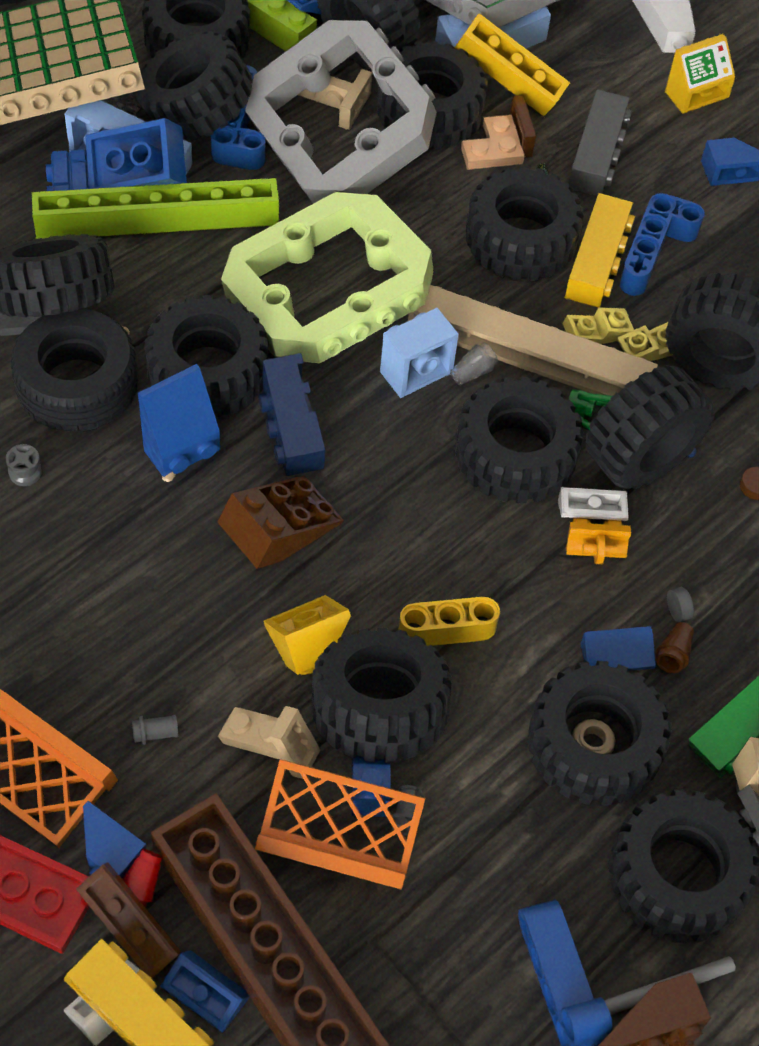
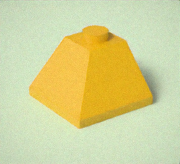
M324 595L266 619L263 622L285 665L297 675H307L315 670V663L318 657L324 653V649L333 641L338 643V639L342 636L351 614L348 608Z

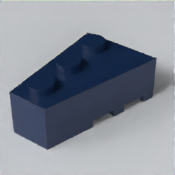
M301 353L263 360V393L258 394L261 412H267L269 419H266L268 436L270 439L275 438L277 445L274 446L276 462L278 465L283 464L286 476L324 469L325 447L316 411H312L307 395L311 392L309 383H303L302 364L304 362Z

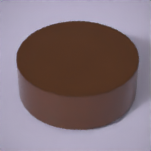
M759 467L748 468L740 480L741 491L747 497L754 500H759Z

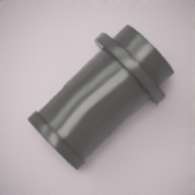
M176 715L143 719V716H139V720L132 721L134 742H142V745H146V741L178 737Z
M403 785L399 788V791L422 797L421 789L416 790L415 786ZM402 800L397 802L395 814L392 816L398 826L405 824L413 818L416 804ZM410 826L401 831L403 835H408Z

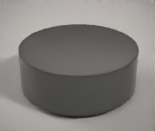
M683 587L669 590L667 592V603L673 619L676 622L691 620L694 615V606L689 592Z

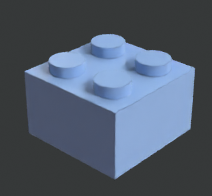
M438 308L427 313H420L414 319L401 325L392 326L383 334L380 373L400 398L453 373L459 333Z

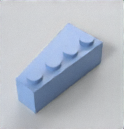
M545 6L499 29L526 49L547 39L551 14ZM451 14L438 16L435 42H438V45L445 46L447 43L455 47L470 25Z
M101 100L68 108L65 112L69 151H86L85 135L144 123L145 121ZM183 140L187 175L192 165L191 143Z

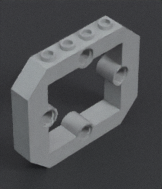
M328 20L256 73L253 78L252 91L248 98L245 112L257 130L264 135L266 142L312 203H316L334 192L368 194L429 149L437 113L432 103L435 96L426 84L421 86L417 82L420 79L410 65L405 67L402 64L404 59L395 46L389 48L387 45L389 41L380 28L375 30L368 21ZM357 51L372 69L381 91L386 95L393 96L406 111V114L381 132L376 128L362 130L355 138L357 150L322 174L311 160L313 146L303 128L296 124L286 126L275 111L305 89L313 93L324 90L331 81L329 71Z

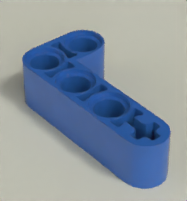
M246 65L252 76L253 82L254 75L257 73V71L253 67ZM245 106L239 110L240 114L235 119L227 122V126L222 129L218 128L214 131V134H211V157L213 161L221 165L257 170L265 164V137L259 131L247 129L250 118L245 112Z
M664 193L655 194L651 197L623 268L620 288L624 293L638 296L645 292L666 236L684 242H691L698 237L705 213L700 205Z
M552 900L519 909L518 918L521 931L561 1046H599L613 1030L611 1015L602 997L594 999L559 902Z

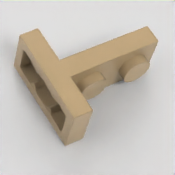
M361 69L354 83L331 76V81L324 90L313 93L305 89L298 95L340 109L339 127L350 130L371 94L372 72Z
M288 706L284 707L279 718L235 707L218 735L223 744L312 767L321 750L299 710ZM289 770L292 776L303 779L301 773Z

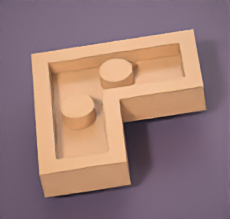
M512 115L484 117L483 128L486 138L462 141L461 150L467 170L519 165L524 162V152Z

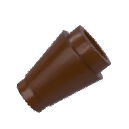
M684 622L676 623L674 628L655 651L656 663L662 670L669 673H679L688 666L694 634L692 626Z

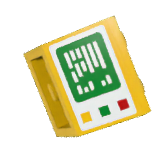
M721 34L676 49L665 92L682 113L729 98L735 73L726 36Z

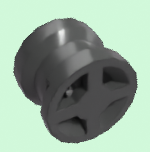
M20 444L12 447L7 452L5 457L6 465L8 466L9 478L13 483L19 486H30L40 479L42 468L36 448L31 445Z

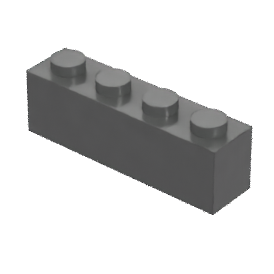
M596 90L569 180V185L574 191L598 196V193L603 194L605 186H611L615 170L610 169V167L617 166L621 151L616 149V146L622 147L626 130L622 129V126L628 127L632 110L627 109L630 97Z

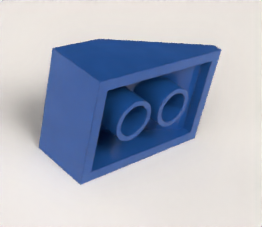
M166 118L85 135L89 189L187 183L182 126Z
M197 364L138 392L144 452L163 477L172 472L174 474L181 473L193 463L201 459H208L220 450L219 427L201 369Z

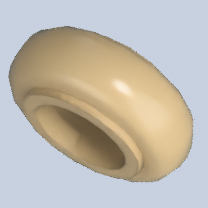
M596 719L585 720L579 723L572 732V737L581 746L592 752L611 754L614 750L616 742L614 733L602 721ZM595 734L601 738L603 745L592 747L585 742L583 736Z

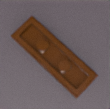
M108 862L98 868L76 888L77 892L138 967L151 979L182 953Z

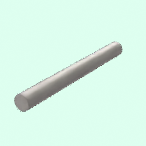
M728 956L604 1001L607 1004L610 1015L634 1007L656 983L692 972L696 983L700 984L735 971V964L733 959Z

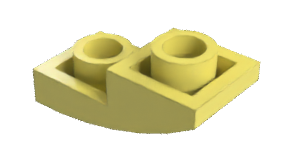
M598 308L594 316L567 315L562 322L566 332L579 337H585L599 344L618 341L617 337L634 330L625 308Z
M668 322L651 330H648L646 325L617 337L625 353L645 358L648 361H655L673 355L668 350L665 338Z

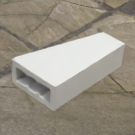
M632 0L663 53H675L676 49L693 43L695 27L689 0Z

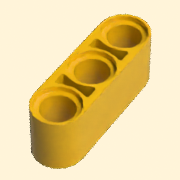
M489 597L412 603L402 609L398 630L406 631L410 637L416 635L424 639L426 646L484 641L490 639L496 632L500 608L498 603ZM477 617H485L488 621H481ZM443 620H451L455 624H446ZM416 623L419 624L421 627L414 628L409 626L408 624Z

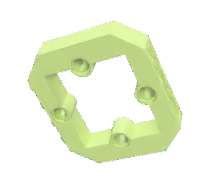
M334 192L233 246L221 281L225 296L231 300L232 304L237 302L247 307V313L251 311L259 318V323L264 326L267 333L268 349L275 358L301 353L303 362L322 363L425 305L434 271L431 250L377 195ZM352 227L365 240L369 266L379 271L392 269L397 275L367 292L353 293L347 298L345 304L302 327L294 318V309L289 289L281 284L266 286L259 277L288 261L295 264L309 261L314 255V247Z

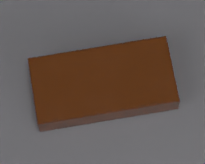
M513 96L510 115H512L524 158L532 157L536 140L532 121L524 96Z

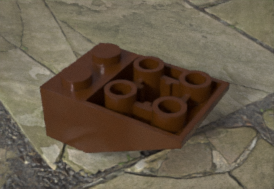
M303 475L232 493L217 522L258 569L285 560L342 524L344 520Z
M691 972L654 984L599 1046H694L693 1041L703 1034L702 1030L711 1019V1016L693 973Z

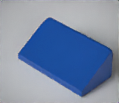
M650 626L585 632L581 641L584 662L588 661L590 666H596L597 661L609 662L608 666L617 668L618 664L628 667L627 671L655 669L653 632Z
M190 950L180 953L160 986L220 1032L226 1030L250 997L246 990Z

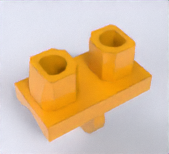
M574 518L569 526L566 555L594 556L595 564H603L604 557L626 558L631 527L622 525L620 520H607L603 524H592L586 518Z

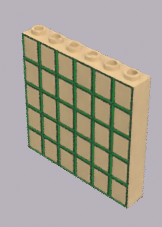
M49 0L0 12V125L145 89L120 0Z

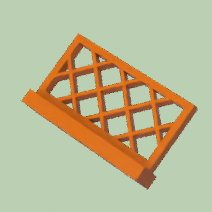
M0 689V720L6 723L7 736L0 738V745L7 744L8 762L0 763V770L9 769L10 787L0 788V804L60 848L83 819V805L87 801L94 805L105 790L110 791L118 779L110 768ZM12 729L17 731L20 735L13 736ZM28 740L33 743L34 757L20 760L14 759L13 743ZM40 749L48 755L40 756ZM59 762L61 764L62 778L42 781L41 763ZM35 764L36 782L16 785L15 768ZM68 770L74 773L75 776L68 777ZM85 781L93 787L84 800L70 802L69 784ZM63 785L64 803L44 806L43 788ZM37 789L38 808L20 809L18 807L17 793ZM11 794V801L3 795ZM77 808L75 812L71 815V809ZM65 810L66 823L55 835L46 828L45 813ZM39 815V822L31 816Z
M280 759L255 850L402 890L426 798ZM286 769L301 773L308 786L292 797L289 796L282 784ZM309 776L321 778V780L313 784ZM327 780L337 783L344 795L343 798L328 807L325 806L315 788ZM344 785L358 789L349 794ZM365 790L375 795L380 807L362 817L351 797ZM311 791L321 811L303 821L293 800ZM281 792L285 801L277 805L279 794ZM381 795L391 797L394 799L385 804ZM347 800L358 820L339 830L329 810ZM400 800L416 804L413 818L401 826L397 825L388 809L389 806ZM288 804L299 824L287 831L271 827L275 811ZM384 811L394 830L375 840L365 821ZM322 814L325 815L334 831L333 835L323 841L313 838L306 826L307 823ZM361 824L371 844L360 850L349 848L342 834ZM410 826L406 840L401 831ZM301 827L305 836L293 832ZM397 834L405 847L401 862L386 858L378 844ZM338 838L341 845L330 843V841ZM374 847L378 856L366 853V851Z

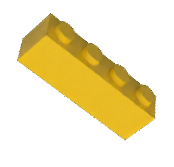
M478 13L454 47L456 50L461 48L466 51L469 58L473 56L484 72L516 96L523 95L526 104L542 116H545L570 84L569 81L480 13Z
M598 193L569 277L565 294L566 299L600 308L603 296L610 297L614 280L609 278L611 274L617 275L621 258L617 257V254H624L628 241V236H624V233L631 232L635 215L630 214L633 202Z
M101 939L64 978V981L129 1046H212L214 1044L213 1040L201 1028L196 1027L193 1030L182 1019L185 1013L173 1000L168 998L164 1001L154 991L157 986L144 971L139 970L136 973L125 962L128 956L112 941L107 945Z

